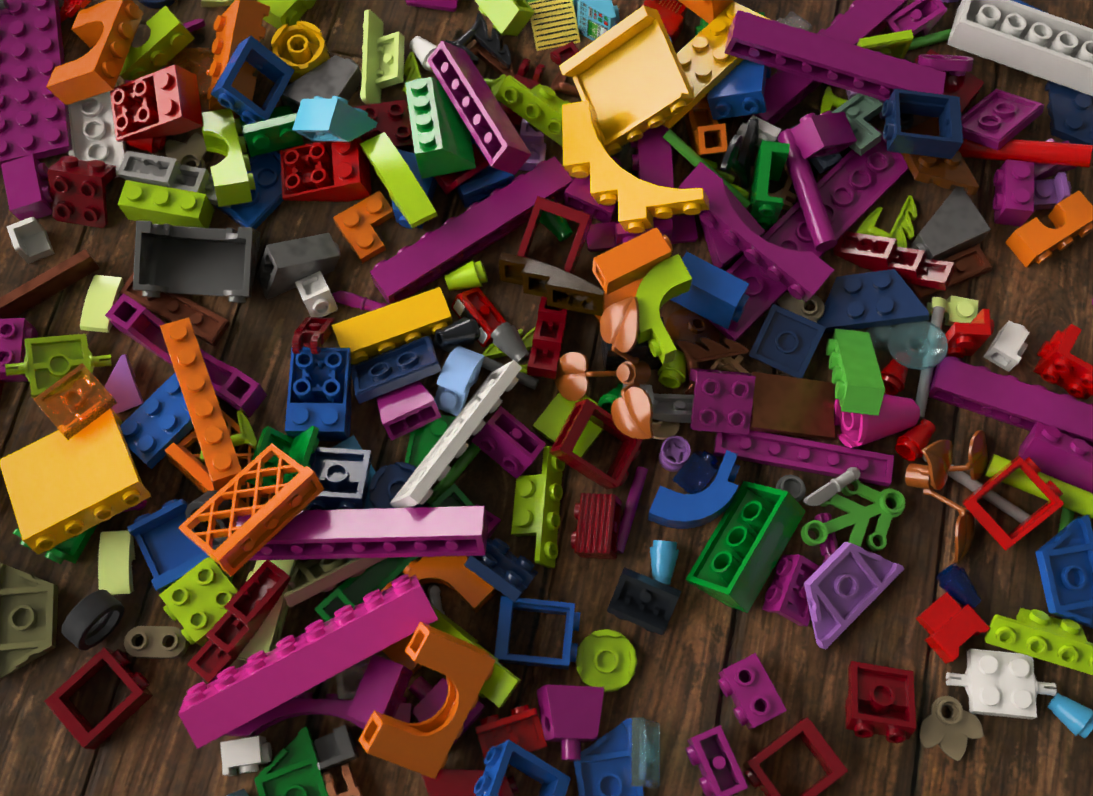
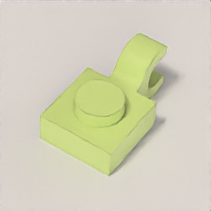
M953 295L947 300L941 297H932V302H928L926 308L931 316L933 307L945 308V325L952 326L955 322L971 323L978 315L979 300Z

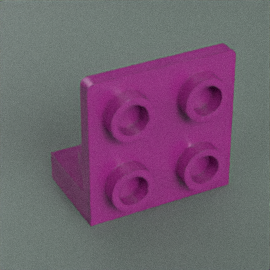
M691 368L689 379L695 382L691 429L749 434L756 376L745 372Z

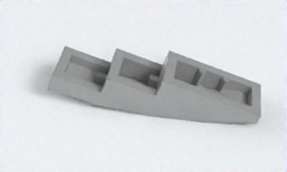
M126 151L117 173L119 177L129 181L204 193L209 198L211 204L218 205L213 178L207 169L181 165L176 158Z

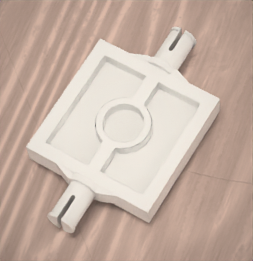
M969 649L967 651V669L965 674L950 672L946 674V679H948L946 681L947 686L965 687L969 697V712L973 714L1033 720L1037 718V694L1055 696L1057 689H1054L1056 688L1055 683L1037 682L1034 675L1033 657L1021 653Z

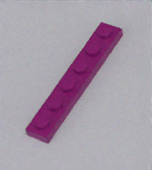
M750 430L749 434L716 432L713 452L715 456L724 457L726 450L738 454L737 460L832 477L840 476L850 467H857L861 473L858 479L860 482L887 487L892 482L894 455Z

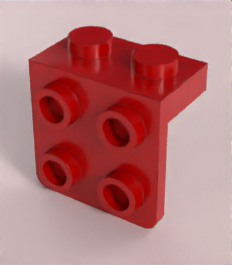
M1070 324L1065 330L1056 331L1050 342L1046 340L1037 353L1041 358L1033 372L1039 374L1046 382L1057 384L1066 389L1068 394L1075 398L1088 399L1093 395V366L1070 353L1082 331L1077 326Z

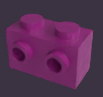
M830 110L820 115L810 113L799 120L800 124L791 129L796 146L800 149L804 160L838 154L857 142L845 112L832 113Z
M33 154L1 164L10 212L20 221L29 217L38 219L51 215L53 212L51 202L53 200L50 196L48 167L46 164L41 163Z
M1006 159L1001 168L995 171L993 178L995 186V197L993 200L994 223L1021 227L1034 212V162Z
M25 318L0 319V381L28 382L25 374L6 376L5 364L24 363L26 355L24 339L38 338L36 328Z
M502 406L499 407L472 440L476 446L516 479L529 467L546 445L545 442Z
M756 653L719 672L721 677L718 680L719 686L726 697L731 696L736 705L733 711L741 726L746 725L748 730L787 711Z
M721 725L687 740L689 747H686L685 750L693 766L698 765L703 777L699 778V782L705 796H731L748 788Z

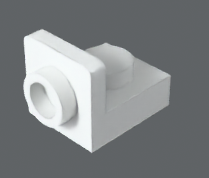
M752 115L750 119H758L759 124L758 144L755 145L760 147L762 140L777 142V136L781 129ZM749 121L747 124L742 123L736 135H742L739 150L742 148Z
M321 271L295 282L311 317H324L338 310Z

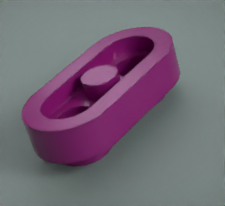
M921 54L918 58L919 65L931 67L939 71H949L950 75L965 76L967 71H972L974 58L960 55Z

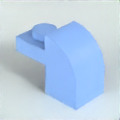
M457 346L449 354L436 383L439 386L434 400L438 409L458 416L465 406L470 388L477 382L484 355L461 346Z

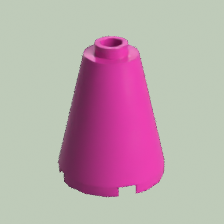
M887 394L883 396L879 416L841 411L839 399H835L834 404L835 426L840 425L842 434L837 435L844 446L849 448L860 447L912 428L920 418V408L913 399Z

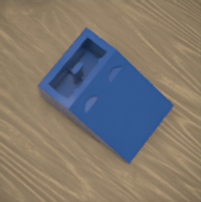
M303 347V351L300 354H293L291 349L285 432L289 437L295 438L311 426L319 428L317 435L319 441H344L350 437V348H321L319 354H312L308 347Z

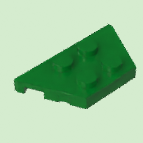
M309 727L302 728L294 740L274 757V761L254 778L259 796H329L323 780V771L318 770L317 763L320 761Z

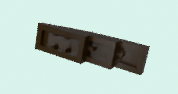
M502 252L499 258L500 281L523 285V293L547 297V306L602 316L604 312V290L557 267Z

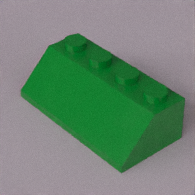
M427 77L405 82L414 152L421 179L475 169L476 164L470 131L439 80Z
M744 481L685 580L724 605L748 613L804 516L805 509L788 491Z

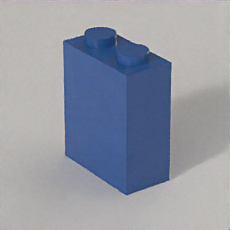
M686 252L682 261L692 277L691 286L688 292L670 300L728 330L732 321L738 323L745 311V306L750 298L746 294L749 283Z

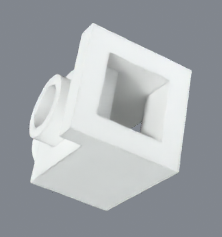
M1009 320L998 332L984 358L1009 372L1021 360V356L1028 346L1024 341L1030 332L1023 325Z
M254 736L220 742L224 776H236L238 768L239 774L259 771V765L272 761L270 742L266 743L265 737Z

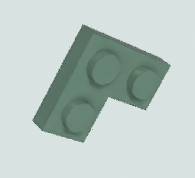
M858 93L832 113L845 112L857 139V142L849 147L861 156L881 142L882 134L867 122L882 112L883 103L876 98Z

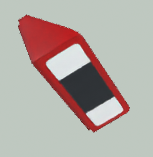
M479 287L457 294L451 305L453 311L460 319L463 317L473 318L477 322L480 330V337L477 341L482 347L488 346L493 342L491 333L499 325L506 322Z

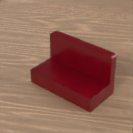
M475 143L472 144L476 164L475 169L434 176L446 195L490 166Z

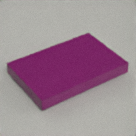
M995 89L961 116L963 138L999 150L1043 113L1044 104Z

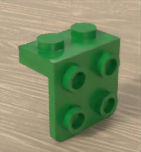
M290 106L276 107L268 120L247 124L239 117L250 157L304 144L302 135L292 130L297 113L293 114Z
M267 426L261 432L252 461L272 443L304 468L306 466L311 468L309 459L319 444V438H317L319 428L311 426L295 438H292ZM274 455L265 463L264 469L278 467L279 459ZM298 473L284 474L283 483H288ZM277 475L263 477L262 487L276 485ZM256 478L248 479L246 482L255 485Z

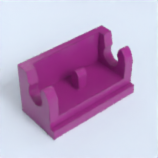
M373 654L347 716L365 724L368 723L374 710L394 718L413 672L401 664Z

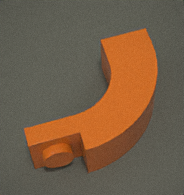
M708 94L685 114L690 144L699 156L726 153L728 148L725 123L719 124L718 120L712 118L707 100Z

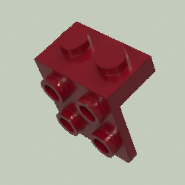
M64 156L47 169L50 196L53 200L51 202L52 216L56 221L104 228L108 224L105 186L116 177L115 165H108L100 160L83 161L78 160L75 156Z

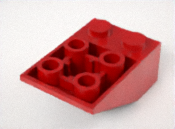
M176 64L117 86L114 90L110 91L115 137L118 142L183 134L203 126L197 75Z
M357 137L349 142L320 141L280 150L282 199L288 201L349 202L371 196L370 162L361 148L362 139Z

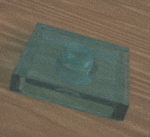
M632 718L631 786L642 788L660 787V724L646 718Z

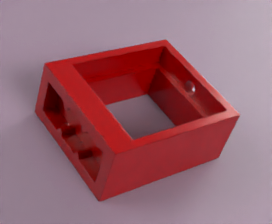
M1017 456L962 501L969 512L1005 551L1064 505L1063 501L1059 498L1063 495L1062 491L1051 480L1045 483L1037 475L1042 470L1030 457L1023 460L1020 456ZM1020 468L1049 501L1007 534L978 500L1016 469Z

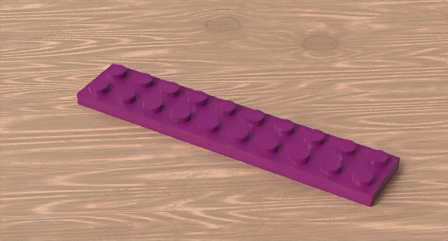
M879 131L882 134L881 142L861 156L851 149L817 182L837 241L910 170L901 153L887 151V140L883 138L881 131ZM799 201L761 237L782 248L813 252L819 258L828 251L815 250ZM744 254L726 271L749 283L746 294L750 298L745 306L743 315L738 323L732 321L728 330L710 321L725 337L736 342L772 307V304H775L788 291L784 284L780 281L772 280L766 274V270L758 263L750 262Z

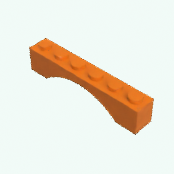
M188 317L160 325L214 490L219 491L242 469L190 318Z

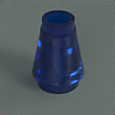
M954 563L937 575L936 578L940 582L939 587L948 592L962 606L969 604L974 608L981 602L982 599L963 567L959 568Z

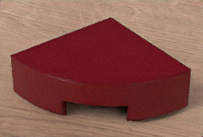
M572 41L552 51L550 58L557 65H561L578 53L579 50Z

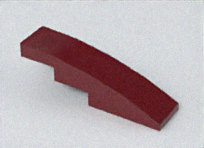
M846 232L837 241L833 250L834 255L874 272L895 269L905 282L945 291L955 271L954 262L927 259L925 250L898 247L897 239Z
M543 296L541 297L532 349L527 365V375L555 379L569 310L547 306V297Z
M267 559L224 606L227 612L205 635L209 640L187 665L208 683L218 679L216 675L231 666L258 631L290 582L291 577Z

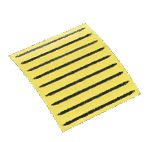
M538 0L527 2L535 12L530 20L536 51L564 46L572 41L574 44L581 42L572 0Z

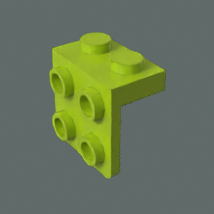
M208 557L159 594V596L166 604L163 609L173 621L178 620L184 629L181 632L188 642L192 645L197 643L204 646L209 640L205 635L227 612L224 606L238 590L218 564Z

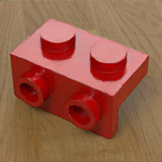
M982 309L971 323L955 322L939 341L938 354L957 358L972 356L993 334L994 320L990 319V310Z
M523 705L510 710L511 716L499 719L498 714L481 719V726L475 727L484 759L493 746H498L507 740L514 742L530 753L547 748L537 709H529L528 705Z

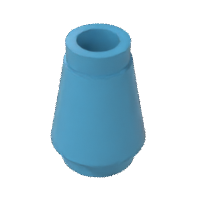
M653 540V547H650V558L654 580L671 585V579L680 551L677 550V542Z
M1058 692L1047 705V708L1075 736L1079 734L1085 739L1093 730L1092 709L1066 696H1062Z

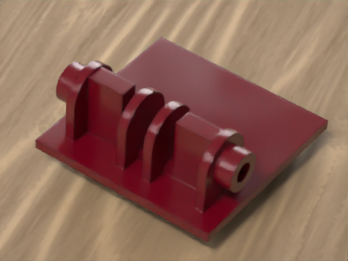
M406 100L353 107L366 111L368 117L377 122L374 129L361 135L363 142L385 132L396 148L413 146L410 116Z

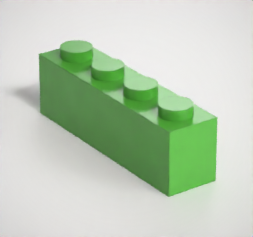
M835 328L833 338H828L826 344V355L830 356L829 369L833 370L832 384H836L835 399H839L841 411L879 416L885 386L870 333Z

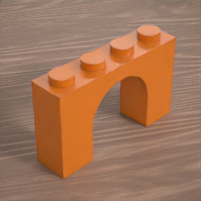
M106 0L80 10L71 30L90 48H93L79 59L55 67L46 87L65 105L114 90L144 12L132 0Z
M657 227L593 258L592 271L602 286V290L605 291L604 311L616 302L629 297H635L645 275L658 263L671 257L673 251L672 244L666 235L662 236ZM595 315L598 322L600 323L601 316Z
M467 556L422 557L419 561L416 559L411 561L403 570L404 575L408 574L409 577L416 575L421 586L438 583L451 588L475 613L498 592L496 588L464 566L468 560ZM391 582L388 583V584L382 589L381 592H383V591H385L386 589L392 587ZM409 635L382 651L393 662L411 670L413 676L423 665L414 662L405 652L412 638V635Z
M420 622L405 652L414 662L446 675L448 694L445 703L433 717L419 723H406L374 710L359 738V742L366 753L435 779L439 770L445 766L448 760V752L454 741L460 737L463 731V723L470 710L476 706L478 694L482 686L491 677L496 660L484 649Z

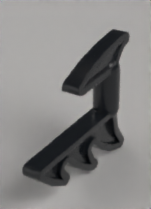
M480 13L477 14L476 21L471 29L456 41L445 40V42L465 50L472 62L477 65L478 57L466 47L475 39L506 68H511V54L508 45L504 44L503 51L500 50V41L496 28H492V35L490 38L488 37V28Z
M750 119L738 160L737 155L742 135L733 136L720 168L721 170H728L729 168L733 170L740 178L742 188L749 187L750 168L755 163V144H758L759 137L758 119Z

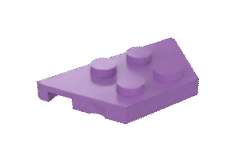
M844 542L804 582L817 645L826 650L904 570V567L886 560L873 552L866 551L864 548L853 543Z

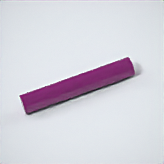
M793 128L786 129L778 134L777 140L779 143L790 144L786 166L815 250H829L836 246L837 240L809 160H804L800 149L796 146L795 138L791 131Z

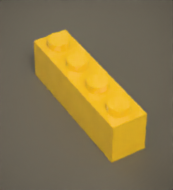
M438 287L336 323L332 327L340 348H350L351 364H357L371 356L382 354L427 335H435L436 331L451 325L453 320L442 290Z

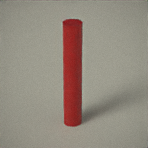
M963 138V144L959 151L964 158L1000 161L1009 159L1037 164L1089 168L1093 145L1011 139L999 150H995Z

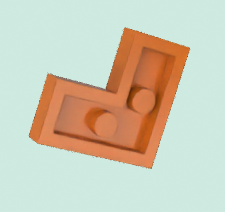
M379 190L334 216L333 220L363 264L386 250L384 243L373 228L395 215L392 207Z

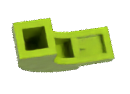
M679 254L667 258L654 266L641 281L635 296L639 306V334L637 342L640 344L648 340V346L652 355L659 357L663 365L674 360L677 349L662 323L660 309L670 299L688 292L692 282V277Z

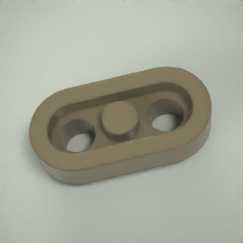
M136 626L126 634L124 647L130 655L137 658L177 659L186 653L189 642L183 636L181 629L177 627ZM139 636H143V644L137 647L135 644L136 639ZM174 637L175 642L173 646L167 647V639Z

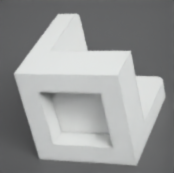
M29 217L7 226L15 251L27 264L55 254L46 230L35 217Z

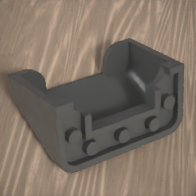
M136 220L133 290L142 291V297L160 298V293L225 296L228 297V302L246 303V298H252L260 247V232L250 227H238V231L233 228L172 226L170 224L152 225L151 221Z

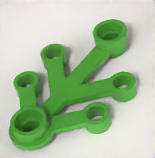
M857 479L851 482L854 485V491H850L845 486L842 488V493L848 497L857 494L873 502V504L862 506L835 494L829 501L820 504V506L832 505L848 514L825 523L819 520H812L806 523L801 529V538L807 545L817 546L827 539L828 534L854 525L848 542L860 547L870 518L879 515L875 532L866 538L867 547L871 551H879L887 545L886 535L892 518L900 516L905 509V498L902 493L895 489L888 488L879 492L861 484ZM886 499L891 501L892 509L886 505ZM808 530L815 532V539L809 537ZM873 537L879 539V547L873 543Z

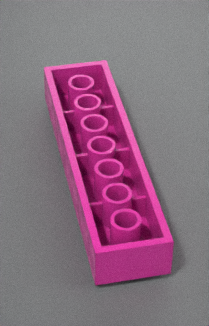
M408 574L400 576L392 581V587L381 592L380 589L374 590L363 597L364 602L354 607L349 604L334 612V618L323 622L322 619L308 625L305 628L306 632L294 638L293 635H289L276 643L277 648L266 654L264 650L259 651L246 659L247 664L237 669L234 666L228 667L216 675L218 679L207 685L205 682H200L186 691L188 695L185 696L178 715L196 748L199 749L415 632L420 622L429 625L437 621L438 618L416 575L411 577Z

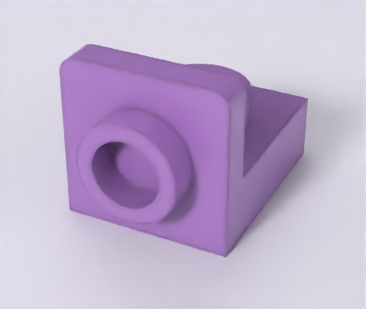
M1058 172L1054 179L1034 180V210L1054 209L1059 202L1071 195V184L1067 181L1065 172Z

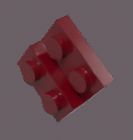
M851 661L848 666V697L845 700L846 729L854 730V734L861 738H869L874 734L886 736V740L891 743H902L906 739L909 740L916 730L914 671Z

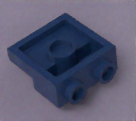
M317 447L310 456L309 464L311 469L315 471L324 490L304 509H365L368 494L367 481L372 460L371 450Z
M488 538L486 555L470 556L464 566L513 602H516L537 576L538 572L533 569L535 565L523 556L517 558L510 553V547L502 540Z

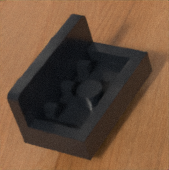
M624 567L607 612L621 620L637 624L649 632L664 635L681 591Z

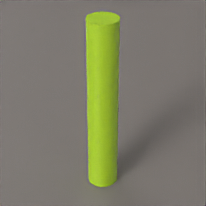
M994 454L986 469L985 476L993 477L1009 464L1011 460ZM1020 468L1016 469L1002 481V483L1049 501ZM1040 472L1037 474L1045 483L1051 480L1062 491L1063 495L1059 497L1064 503L1062 507L1081 515H1089L1093 519V493Z

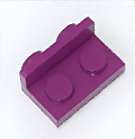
M783 555L776 565V573L771 586L765 594V602L762 609L766 612L778 613L799 626L807 627L811 616L804 582L820 566L802 555Z

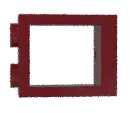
M537 196L517 256L539 261L527 255L544 210L580 223L565 267L562 269L574 274L594 215Z
M585 399L575 403L549 453L607 490L624 484L629 475L627 470L631 462L641 452L642 447L640 444L643 439H636L623 434L615 426L610 413L589 399ZM589 420L623 442L607 474L572 452Z
M103 647L44 701L77 742L85 749L95 750L153 696L147 689L150 685L148 680L140 672L137 671L135 674L127 666L130 660L119 649L113 651ZM108 664L132 693L93 728L69 698Z
M808 717L799 720L743 763L746 768L744 772L746 779L755 789L760 787L765 796L781 795L759 764L797 735L827 773V775L799 796H817L848 772L847 768Z

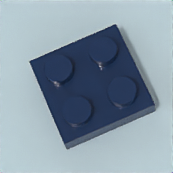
M772 304L749 353V357L795 378H802L826 327Z

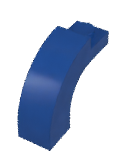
M726 450L713 483L699 493L682 494L660 486L649 510L648 520L665 527L689 529L705 525L718 518L730 506L737 493L739 485L729 481L734 482L740 466L735 464L738 454Z

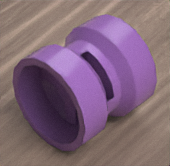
M671 436L662 443L659 462L665 470L677 472L685 467L691 452L688 441L680 436Z

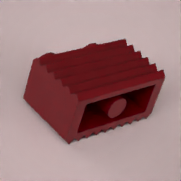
M581 493L580 502H576L574 516L578 520L577 531H573L571 535V547L575 549L574 552L581 558L616 560L622 501L615 494Z

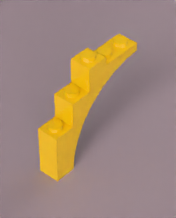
M589 100L562 105L563 167L571 177L585 178L590 174V194L598 204L613 205L618 201V222L626 232L642 233L645 229L654 228L653 217L667 219L675 214L696 215L701 211L709 210V198L703 188L677 189L658 186L638 179L622 169L605 150L599 133L597 112Z

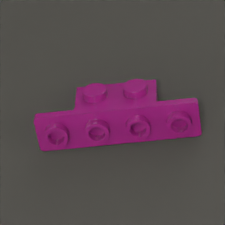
M694 215L676 216L674 228L672 219L653 221L654 228L657 227L662 236L666 235L671 244L697 241L698 235ZM619 222L591 224L586 237L588 251L611 250L654 228L645 229L642 233L626 232Z

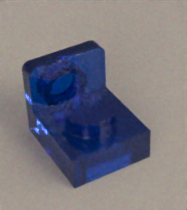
M697 450L693 452L672 480L689 494L699 493L703 491L714 475L718 473L720 468L716 464L718 459L706 450L703 452Z

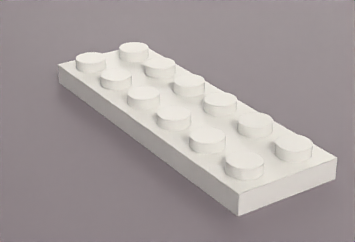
M512 360L489 374L389 503L394 508H413L417 504H424L433 493L432 485L436 480L441 481L449 473L451 467L448 464L454 457L458 458L464 453L468 447L466 441L471 434L475 436L486 423L483 419L487 413H493L502 403L500 396L503 392L510 391L519 379L516 375L522 367L516 361Z

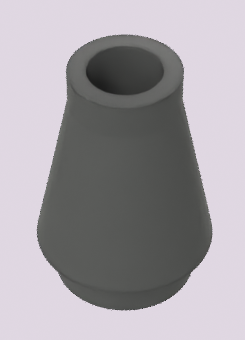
M505 322L491 333L493 344L519 365L530 357V353L526 349L515 325L511 326L509 322Z

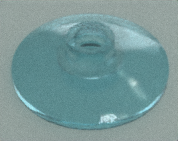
M930 322L903 323L897 325L891 331L888 339V349L892 357L901 365L911 369L923 370L932 368L942 362L947 354L948 341L943 331Z

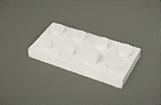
M110 91L69 104L72 150L69 151V156H75L78 160L83 161L100 160L105 162V164L115 165L116 177H119L117 173L127 149L125 141H116Z

